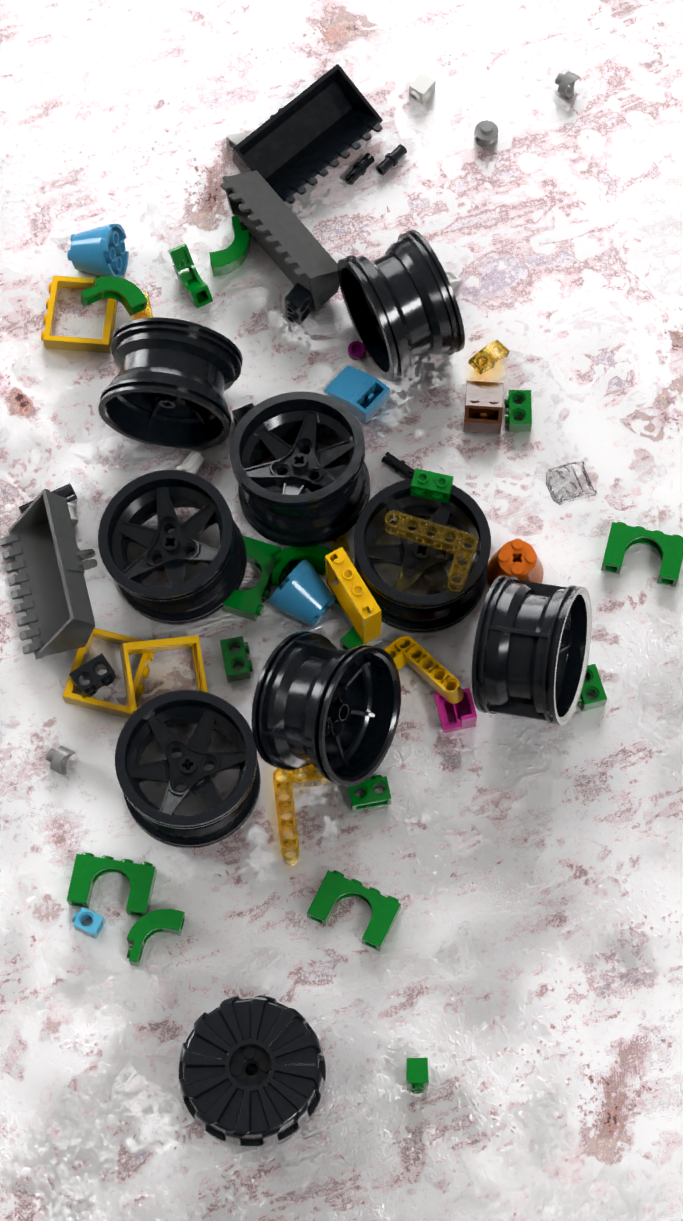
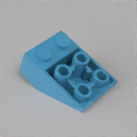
M349 365L324 389L325 393L344 404L365 424L390 399L389 387L377 378Z

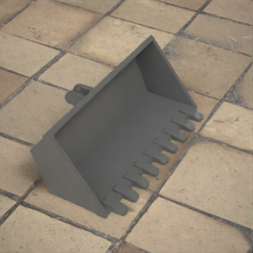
M257 170L232 176H223V183H221L220 187L226 191L230 211L234 216H239V221L244 223V228L246 230L249 229L250 235L294 286L299 283L311 291L313 308L318 312L321 306L338 292L339 279L336 261Z
M44 489L8 530L9 536L0 539L2 547L12 546V549L2 553L3 559L14 558L15 562L5 566L6 572L17 571L18 574L9 578L8 584L9 586L20 584L21 588L12 591L11 598L13 600L23 598L22 603L14 605V612H26V616L16 620L17 626H29V630L20 632V640H32L31 644L22 647L23 654L34 653L36 660L86 646L95 628V621L85 582L84 570L95 568L98 564L95 559L85 560L93 558L95 550L85 549L80 551L77 547L67 499L51 493L48 489Z

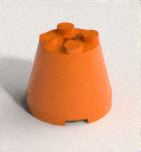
M514 539L505 543L488 562L487 583L490 588L497 577L506 575L516 577L520 581L542 584L543 566L534 548L521 539Z

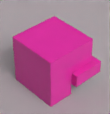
M470 687L462 689L464 697L455 704L448 702L439 693L434 694L443 733L476 727L477 714Z

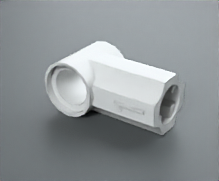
M192 451L175 470L196 474L205 463V458L200 453Z

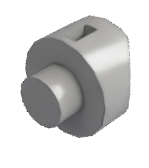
M570 70L565 75L559 73L555 79V84L559 85L557 91L571 98L574 95L575 81L581 77Z
M485 120L476 125L474 140L478 146L487 147L498 139V127L494 122Z
M62 745L57 750L51 748L46 757V760L51 762L50 769L65 776L67 774V761L76 752Z

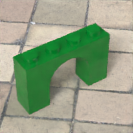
M612 522L601 570L620 574L625 552L634 545L645 544L653 547L661 558L657 583L676 587L683 559V537L680 535H667L658 530H645L641 526L632 527L623 522Z
M243 536L247 562L257 566L262 572L259 583L252 589L245 591L235 589L232 595L222 604L224 608L221 610L256 622L257 617L263 613L264 600L269 598L271 592L269 587L273 576L271 575V570L275 565V556L281 551V547Z
M83 852L82 855L76 854L67 896L69 905L89 908L95 882L107 873H119L130 882V892L126 907L127 914L143 917L149 913L157 874L153 864L148 862L137 864L133 863L130 859L118 861L114 860L111 856L105 855L102 858L94 857V854Z
M328 870L308 909L307 918L326 926L335 906L341 900L348 897L360 898L369 905L372 911V918L362 937V943L377 951H381L401 909V904L398 903L399 900L392 896L385 897L381 895V892L375 888L370 887L368 889L363 887L362 883L358 880H348L344 878L342 873L336 870L333 872Z

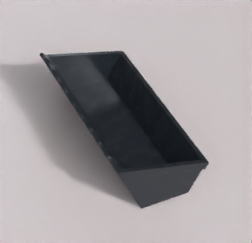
M336 64L237 144L232 150L234 152L233 162L241 173L257 170L284 202L292 204L296 201L293 196L296 192L300 195L307 192L304 185L314 186L318 183L315 176L325 177L329 173L325 169L326 167L336 168L339 165V161L336 160L338 157L347 159L350 156V153L347 151L349 148L358 150L361 147V144L358 142L360 139L369 141L372 138L369 133L371 130L380 132L383 129L380 125L383 120L340 65Z

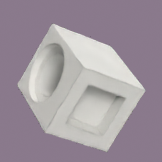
M421 72L409 85V96L411 99L423 105L435 91L436 80Z

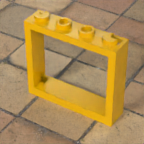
M53 275L52 282H49L48 288L50 298L46 300V309L48 311L47 314H44L43 319L45 330L41 332V341H44L45 348L111 353L118 301L108 298L102 339L52 336L58 288L85 290L88 287L93 288L94 283L93 278Z
M343 547L325 556L326 583L365 645L381 636V609ZM337 581L338 584L333 586L332 582Z
M94 628L86 646L78 648L70 673L86 663L94 638L121 645L122 643L145 640ZM155 652L142 654L135 675L133 687L137 707L139 706V703H137L138 697L142 696L144 691L143 681L144 678L147 679L149 676L150 667L148 666L150 661L154 660ZM70 676L68 677L62 695L65 703L127 719L131 717L128 700L126 706L91 697L83 699L81 695L76 694L77 688L72 683Z
M199 635L122 643L119 649L130 716L140 707L136 706L128 655L190 648L197 691L208 693Z

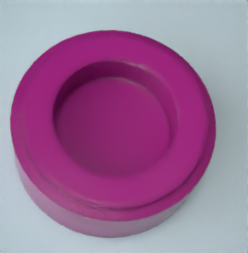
M360 341L350 343L348 346L349 357L353 360L363 359L366 355V346Z

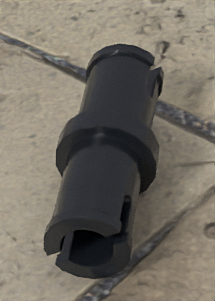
M399 144L396 149L388 153L385 159L376 166L377 172L380 175H385L392 166L394 167L398 164V160L407 153V149Z
M366 153L359 162H356L353 165V169L344 177L346 182L351 180L348 184L353 185L375 161L373 156L368 158L370 153Z
M390 452L383 456L381 462L393 468L395 473H400L408 479H413L415 470L405 464L404 460H399Z

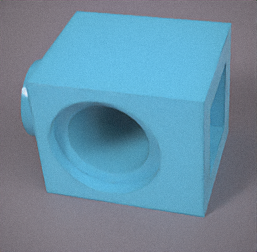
M84 907L81 908L80 912L77 911L72 919L75 930L94 939H97L106 922L103 916ZM87 918L93 920L89 926L82 925L83 921Z

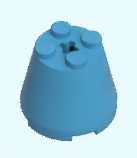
M107 224L72 234L71 247L67 252L68 260L72 261L76 270L102 277H119L124 275L128 265L129 251H125L124 239L127 237L123 227L120 224Z
M305 559L292 570L280 587L275 590L268 603L273 608L313 627L319 618L328 611L336 598L312 564Z

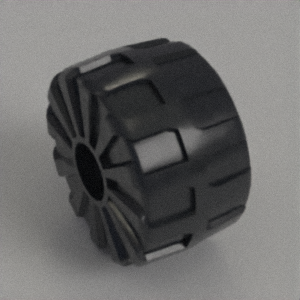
M259 995L250 999H240L239 996L224 1000L220 1007L214 1009L209 1014L204 1012L195 1021L194 1029L186 1042L183 1043L180 1051L179 1085L183 1100L191 1116L203 1130L218 1141L238 1146L242 1149L257 1150L258 1147L270 1146L276 1143L280 1145L290 1140L296 1132L312 1119L323 1095L326 1066L319 1039L306 1019L297 1010L278 1003L272 997ZM249 1066L257 1067L258 1071L255 1075H248L246 1073Z

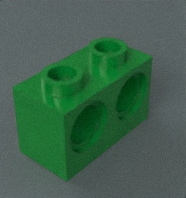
M509 390L508 397L504 398V407L508 408V414H505V425H508V431L531 432V390ZM514 401H520L521 404H515ZM517 417H518V418H521L522 420H521V421H516L514 418H517Z
M415 468L410 495L449 503L454 477Z
M243 636L220 640L227 682L249 679L253 667L251 660H247L246 654L250 653L248 642H244ZM237 647L240 648V651L233 653L231 649ZM237 665H242L244 667L240 671L234 669V667Z
M596 664L588 665L585 677L589 681L584 682L577 704L578 706L581 705L582 711L604 706L607 701ZM591 694L595 699L590 700L585 695Z
M375 775L358 785L348 787L352 811L391 804L387 776ZM382 787L384 791L378 794L374 792V788ZM361 790L365 794L362 797H357L354 793Z
M407 1058L406 1060L407 1090H411L413 1094L424 1093V1090H428V1058Z

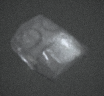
M584 461L567 463L549 469L546 472V486L552 500L559 505L565 502L589 498L597 494L585 470Z

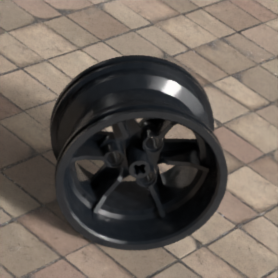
M411 229L406 233L400 234L397 242L391 244L384 256L372 261L364 256L355 257L353 255L338 261L339 284L354 329L361 342L366 346V351L370 355L375 368L387 381L401 377L404 370L409 368L412 357L421 353H445L452 355L464 348V326L453 289L435 252L418 231Z
M141 318L126 322L116 329L113 335L111 352L120 372L101 394L98 410L103 421L118 433L144 444L200 450L214 447L224 442L229 436L232 419L223 393L233 385L241 373L243 358L238 347L227 337L215 330L200 324L173 318Z
M305 391L289 392L273 396L257 404L237 424L230 442V461L233 473L239 483L238 494L242 512L256 532L264 538L281 545L311 547L339 538L357 523L363 508L369 502L371 486L369 472L364 461L365 442L362 427L349 408L338 400L323 394ZM316 443L329 446L316 451ZM270 454L275 459V461L260 464ZM348 465L339 478H335L327 471V469ZM277 484V486L283 488L282 494L275 493L265 488ZM307 487L311 491L310 493L301 494Z
M161 470L140 476L117 492L107 505L100 521L98 547L103 564L118 584L129 604L137 612L150 620L168 625H185L207 619L224 608L222 604L232 595L235 589L239 590L243 582L247 566V553L240 529L233 520L230 508L219 490L206 479L196 474L181 470ZM190 507L199 509V511L180 525L174 508ZM157 515L158 530L142 526L147 520ZM217 523L220 532L219 549L196 541L203 531ZM175 529L172 533H167L168 530ZM130 541H134L148 549L128 566L127 548ZM195 551L194 555L187 556L189 552ZM158 558H163L161 562L155 563ZM199 562L210 564L200 575L185 583L186 563L189 565H196ZM155 570L158 572L166 571L170 587L152 588L142 584V581Z
M412 479L396 482L379 491L363 508L354 532V567L381 609V622L404 632L418 634L434 633L458 624L479 603L487 580V564L491 549L490 528L480 506L462 489L453 485L449 503L410 495ZM429 517L431 519L421 532L410 518ZM393 523L401 544L374 545L382 531ZM447 523L457 528L466 541H442ZM413 539L416 542L409 544L407 540ZM443 554L445 555V557L438 558L436 555ZM449 561L471 562L464 578L454 586L444 567ZM390 563L401 566L393 587L381 579L374 564ZM415 570L417 573L415 575H411L408 573V571ZM423 576L441 593L415 595L406 592L413 584L419 582Z
M178 690L159 695L138 708L125 723L119 735L115 750V769L120 787L131 816L141 829L154 839L179 848L192 849L211 846L233 835L245 824L252 814L259 797L261 783L257 749L248 722L234 706L214 694L197 690ZM183 724H197L187 744L170 728ZM213 729L222 733L236 750L208 752ZM156 737L166 756V760L139 764L146 747ZM175 752L182 753L179 758H173L172 755ZM212 764L214 767L208 771L204 769V766ZM240 769L236 785L224 800L211 778H214L218 772L224 770ZM148 780L168 782L160 808L150 802L139 786L140 782ZM183 784L186 786L183 791L176 790L178 785ZM191 791L213 808L196 815L174 814L175 810L190 795Z

